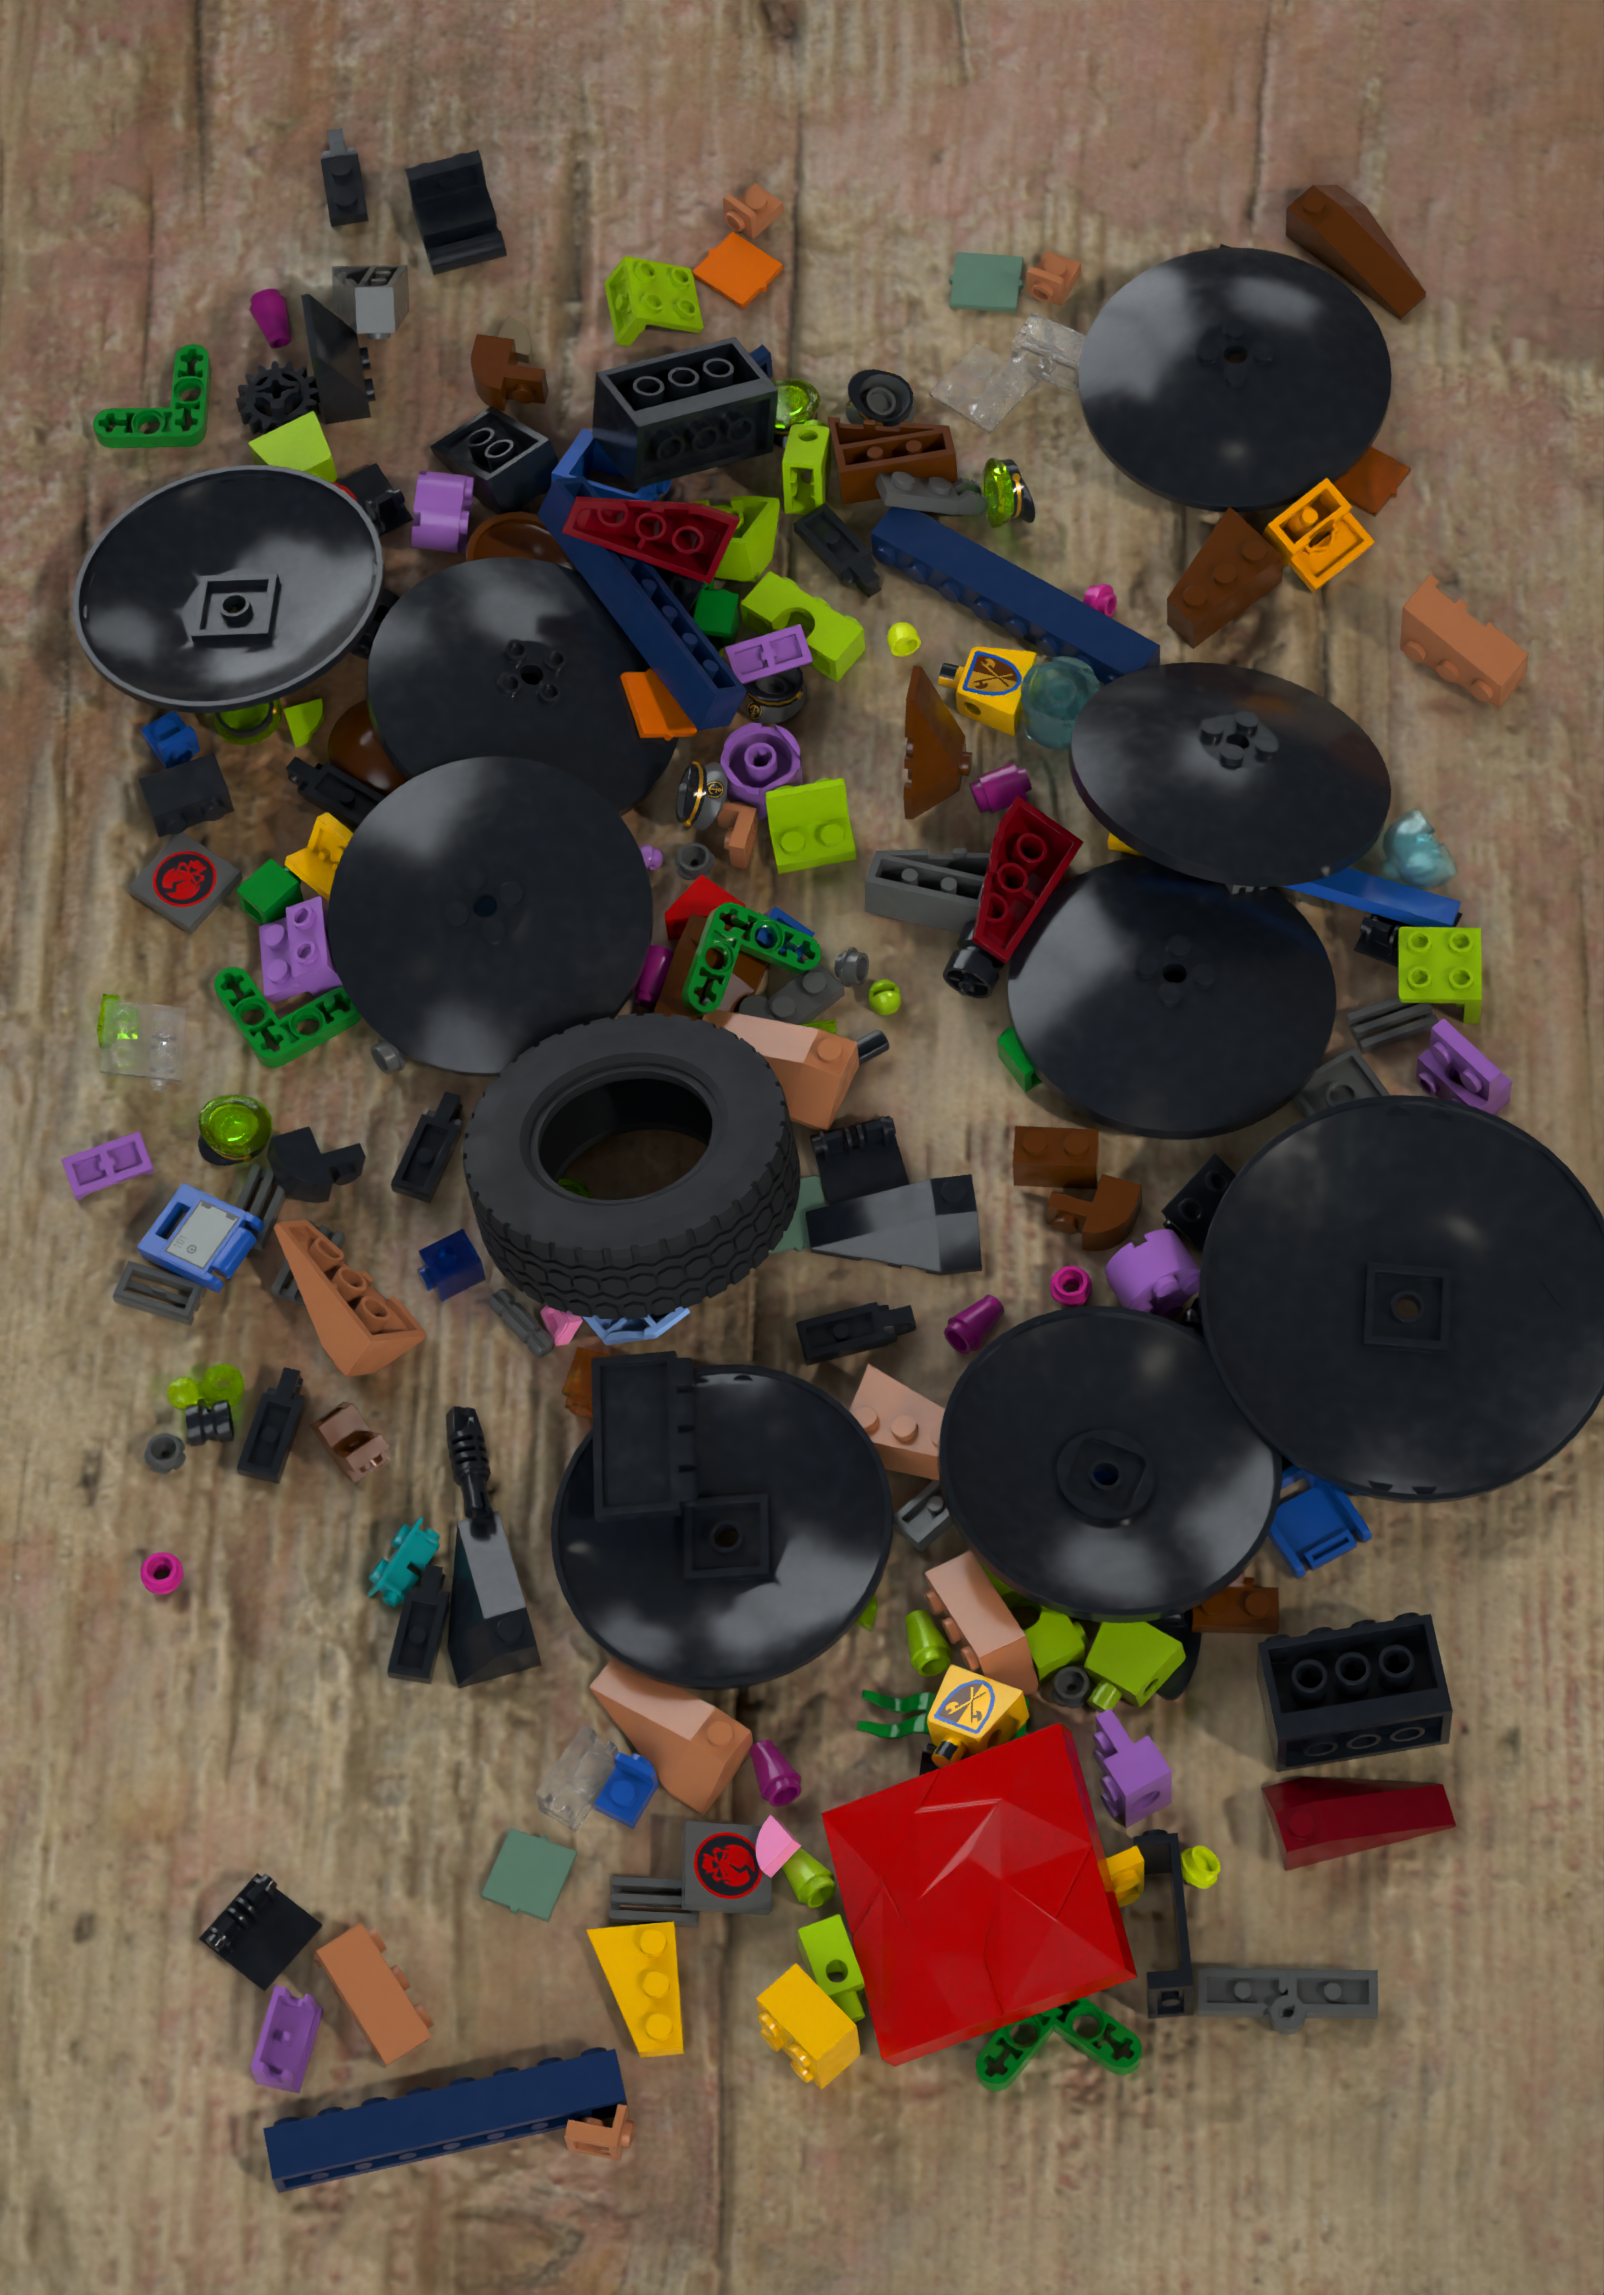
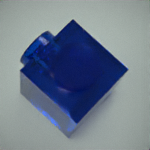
M463 1229L418 1251L422 1267L417 1269L418 1275L426 1290L434 1289L441 1302L486 1280L482 1261Z

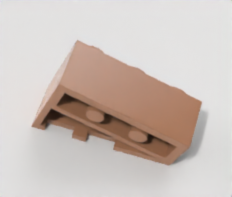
M1429 574L1403 606L1400 650L1413 662L1423 663L1437 671L1438 675L1444 680L1451 683L1455 682L1466 688L1476 699L1482 702H1489L1500 708L1526 676L1528 653L1490 622L1485 627L1465 612L1469 606L1466 602L1459 598L1454 603L1436 588L1440 581Z
M868 1364L849 1412L869 1435L878 1451L884 1469L939 1480L937 1466L938 1439L945 1409Z
M971 1550L924 1572L929 1590L924 1592L925 1600L934 1616L941 1615L946 1635L952 1644H957L968 1670L1022 1690L1024 1697L1039 1691L1040 1687L1027 1637Z
M361 1922L316 1950L313 1959L319 1968L323 1967L334 1985L335 1993L341 2001H344L355 2019L357 2027L385 2068L429 2040L432 2035L428 2029L434 2024L423 2005L418 2003L413 2006L404 1992L410 1988V1985L397 1965L390 1968L381 1953L387 1948L374 1927L366 1930Z

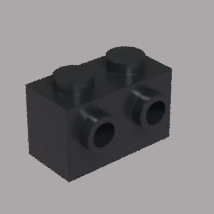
M214 753L138 779L159 838L168 834H179L188 827L205 821H216L225 814L234 812L229 790Z

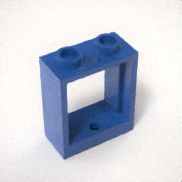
M582 429L553 470L551 484L553 480L586 478L592 469L621 478L625 477L592 436V431ZM672 479L640 487L636 494L590 480L587 481L600 498L657 501L661 494L668 492Z

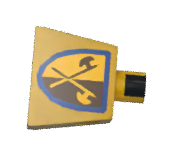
M976 646L971 649L965 667L947 662L943 663L938 685L956 689L957 711L961 715L1015 736L1037 676L1036 653Z
M951 1664L927 1717V1725L932 1743L937 1747L931 1757L933 1762L939 1768L961 1760L962 1757L967 1758L1007 1743L1029 1718L1023 1691Z

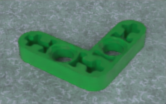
M190 344L180 348L176 353L170 408H110L99 412L93 421V428L98 442L108 448L191 447L201 443L207 431L212 371L207 350L201 345ZM192 360H198L195 364V376H190L188 368ZM190 389L201 392L200 396L194 401L188 402L180 398L183 392ZM185 414L191 415L193 422L189 431L182 430L186 427L187 419ZM152 421L160 425L159 429L151 434H144L139 431L140 427L146 422ZM129 423H131L132 433H128L127 431L130 430L128 425ZM111 424H117V426L113 428V432H106V430H109Z
M732 902L723 903L711 911L707 918L682 990L681 999L683 1006L689 1013L696 1016H704L717 1009L723 1000L739 951H743L791 973L801 974L815 967L820 961V945L810 935ZM730 914V922L736 926L743 927L748 922L751 924L746 931L738 927H733L726 931L724 929L725 922L720 920V918ZM757 928H766L773 935L774 941L770 949H764L757 944L755 940ZM782 946L792 950L798 948L799 946H803V954L807 956L808 959L799 963L797 961V953L786 949L779 955L778 951L782 948ZM708 949H717L724 956V966L722 969H712L706 963L705 956ZM707 978L717 979L718 982L716 980L710 982L705 991V996L710 1001L700 1005L698 1003L699 996L694 994V991L696 992L705 985Z
M239 967L225 968L217 974L214 980V987L219 1002L257 1059L269 1068H277L287 1064L351 1028L362 1017L348 997L344 987L335 988L283 1018L278 1019L244 969ZM233 982L236 986H240L244 998L240 1002H238L233 990L227 989L229 983ZM343 1002L346 1006L350 1005L351 1010L344 1013L342 1009L337 1008V1004ZM250 1010H260L264 1013L262 1021L255 1025L244 1023L242 1018ZM323 1011H326L327 1017L331 1018V1022L328 1024L322 1013ZM308 1019H313L320 1024L318 1030L310 1035L301 1034L297 1030L299 1024ZM268 1032L273 1043L276 1046H280V1050L273 1052L272 1049H267L263 1035Z
M1083 1997L1061 2005V2007L1069 2012L1065 2023L1061 2022L1063 2011L1055 2007L999 2028L976 2059V2075L979 2083L990 2091L1007 2089L1054 2031L1116 2075L1130 2074L1139 2067L1142 2059V2046L1139 2038L1133 2032ZM1071 2004H1075L1076 2006L1070 2010ZM1090 2016L1098 2022L1099 2028L1094 2035L1082 2037L1074 2031V2022L1079 2017ZM1019 2024H1028L1035 2030L1036 2037L1029 2044L1019 2045L1011 2039L1010 2033L1012 2029ZM1107 2030L1112 2031L1109 2034V2042L1118 2048L1124 2047L1125 2044L1130 2046V2059L1123 2056L1118 2061L1113 2059L1114 2049L1103 2041ZM1103 2041L1101 2049L1096 2048ZM1003 2043L1010 2051V2055L1004 2061L1005 2074L995 2073L990 2077L988 2076V2066L986 2063L997 2064L1004 2056V2047L1000 2046V2044ZM1013 2054L1016 2055V2056H1018V2057H1020V2058H1019L1018 2060H1016L1015 2057L1013 2056Z

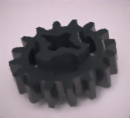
M273 361L269 370L259 365L257 366L259 374L254 376L247 373L245 375L247 385L238 386L240 396L236 398L238 411L240 412L242 423L244 425L249 424L253 434L258 433L261 429L266 434L311 411H314L316 416L320 413L318 406L320 398L315 377H308L305 367L294 371L293 363L288 361L284 368H279L277 361Z

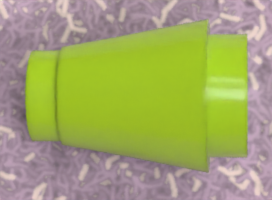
M916 1610L909 1613L905 1617L904 1622L906 1625L911 1666L918 1670L921 1676L930 1677L941 1674L951 1664V1648L933 1622L928 1611Z
M801 1847L781 1867L798 1901L807 1904L810 1908H817L825 1904L836 1892L837 1885L834 1882V1874Z

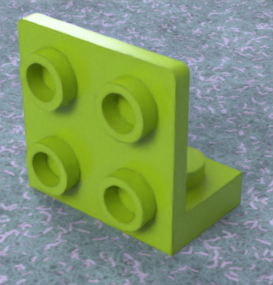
M624 256L604 282L617 345L630 347L638 335L645 330L647 324L697 334L704 328L694 277L690 268Z
M822 778L811 784L795 787L786 785L765 793L769 834L778 874L857 859L848 814L844 778Z
M1400 927L1398 931L1399 1002L1454 1003L1455 1008H1463V1023L1480 1024L1482 1005L1481 928Z

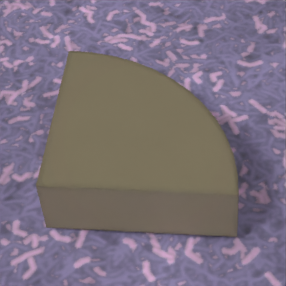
M507 316L497 337L514 339L517 359L530 363L533 351L529 332L521 322Z

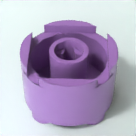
M419 471L413 511L414 525H412L411 548L450 553L466 552L469 536L468 524L469 520H471L474 477L433 471Z
M750 723L736 729L726 739L721 754V766L728 781L727 798L730 802L740 801L748 804L750 807L757 808L758 819H763L767 816L766 792L786 785L793 787L803 785L800 748L794 736L785 728L777 725L773 728L762 726V723Z
M1160 1229L1145 1234L1144 1237L1147 1242L1136 1248L1132 1242L1122 1247L1106 1265L1105 1273L1110 1287L1124 1308L1145 1311L1174 1320L1183 1312L1182 1305L1199 1292L1200 1269L1177 1234L1170 1229Z

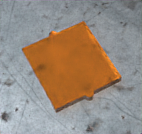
M1371 446L1362 459L1347 474L1334 482L1333 485L1348 503L1376 517L1388 500L1397 496V489L1410 474L1411 468Z

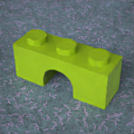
M770 570L741 602L743 625L761 636L801 624L802 629L811 633L807 637L806 642L813 663L808 665L835 682H838L866 650L864 628L855 618L849 615L844 617L831 609L830 605L821 597L810 596L802 591L790 578H781Z
M978 1562L1008 1609L1020 1606L1028 1607L1034 1610L1040 1617L1033 1626L1023 1630L1027 1637L1039 1685L1051 1680L1057 1672L1065 1667H1077L1085 1663V1646L1089 1644V1641L1078 1621L1072 1623L1067 1615L1052 1611L1030 1601L996 1578L981 1562Z

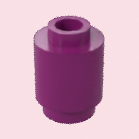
M1014 763L977 776V781L969 783L974 801L980 813L990 811L992 814L1008 808L1017 795L1027 801L1026 792L1032 790L1024 767L1017 770Z

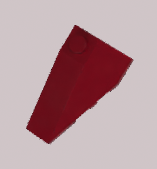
M576 496L562 527V533L711 585L738 526L740 517L698 503Z
M1018 795L995 828L971 939L1003 963L1009 960L1084 843Z
M1301 1777L1261 1788L1286 1871L1456 1827L1443 1784Z

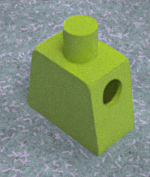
M314 411L248 442L254 465H270L300 470L318 476L330 483H334L338 478L332 454Z
M811 419L806 421L804 425L794 424L790 428L782 460L785 514L807 515L826 503L832 463L830 429L819 420ZM806 470H812L809 484L804 483L800 478L801 474Z
M1102 1622L1084 1665L1088 1678L1098 1684L1087 1700V1703L1099 1713L1110 1708L1113 1710L1120 1698L1136 1707L1143 1706L1185 1660L1186 1655L1182 1643L1146 1622Z
M840 1914L798 1929L797 1945L810 1978L853 2022L863 2019L865 2014L858 1996L864 1993L865 1983ZM840 1973L844 1976V1980L832 1982L829 1979V1975Z

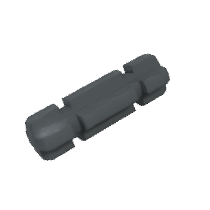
M499 1289L489 1299L491 1309L499 1317L504 1318L505 1324L523 1343L529 1345L528 1348L536 1357L542 1358L554 1348L553 1338L544 1329L541 1330L539 1328L540 1324L520 1303L514 1301V1296L507 1289Z

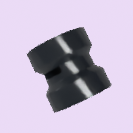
M228 1399L215 1401L211 1409L200 1404L186 1405V1425L191 1447L205 1445L208 1440H212V1437H215L221 1443L234 1441L233 1419Z

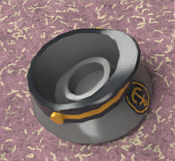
M868 369L856 373L850 379L846 415L851 424L863 425L864 419L876 420L877 426L899 427L900 422L912 423L916 414V400L909 383L901 376L891 371Z
M797 667L743 684L747 692L739 707L749 718L764 724L779 723L793 717L802 708L807 698V686L803 679L801 668Z
M690 762L689 766L685 769L678 788L676 818L684 826H692L698 831H704L716 820L725 804L728 781L719 763L712 762L701 766L698 762Z

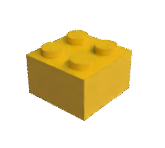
M797 1963L756 1998L759 2011L757 2020L762 2027L760 2035L775 2052H778L781 2048L792 2059L790 2062L791 2068L805 2083L812 2080L822 2090L861 2055L857 2025Z

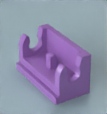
M801 624L727 646L722 654V658L742 684L813 663Z
M140 1131L61 1159L76 1201L83 1199L84 1195L139 1175L154 1173Z
M275 1985L250 2068L258 2085L300 2094L324 2012L323 2008L318 2007L316 1999L310 1994L306 1993L304 1999H299L292 1996L286 1987Z

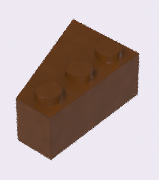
M828 417L831 451L843 505L881 499L875 486L878 472L893 474L900 471L912 477L926 479L941 477L951 483L958 480L956 453L950 427L947 425L900 422L899 427L877 426L876 420L864 419L863 425L840 423L839 417Z
M1229 507L1168 596L1167 625L1194 649L1282 582L1283 556Z

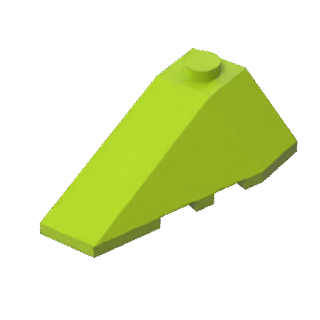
M742 495L731 497V504L710 506L709 500L696 501L698 504H705L740 517L738 526L714 577L738 580L740 582H756L773 557L780 510L779 498Z

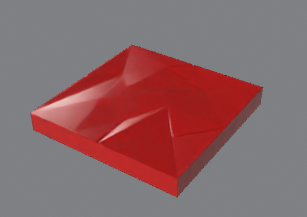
M1060 1722L821 1813L849 1929L852 1934L858 1965L865 1983L864 1990L881 2059L892 2066L901 2065L1138 1977L1073 1735Z

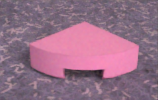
M547 1305L540 1311L555 1346L569 1344L583 1322L581 1316L573 1315L570 1310L565 1313L550 1308Z
M770 1815L763 1824L756 1843L758 1865L771 1878L801 1847L799 1842L773 1815Z

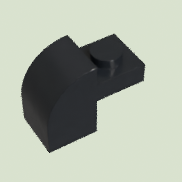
M309 1126L271 1137L267 1152V1159L279 1185L294 1198L311 1203L329 1201L333 1184L336 1183L339 1186L346 1185L356 1180L358 1176H361L366 1158L360 1143L321 1154Z

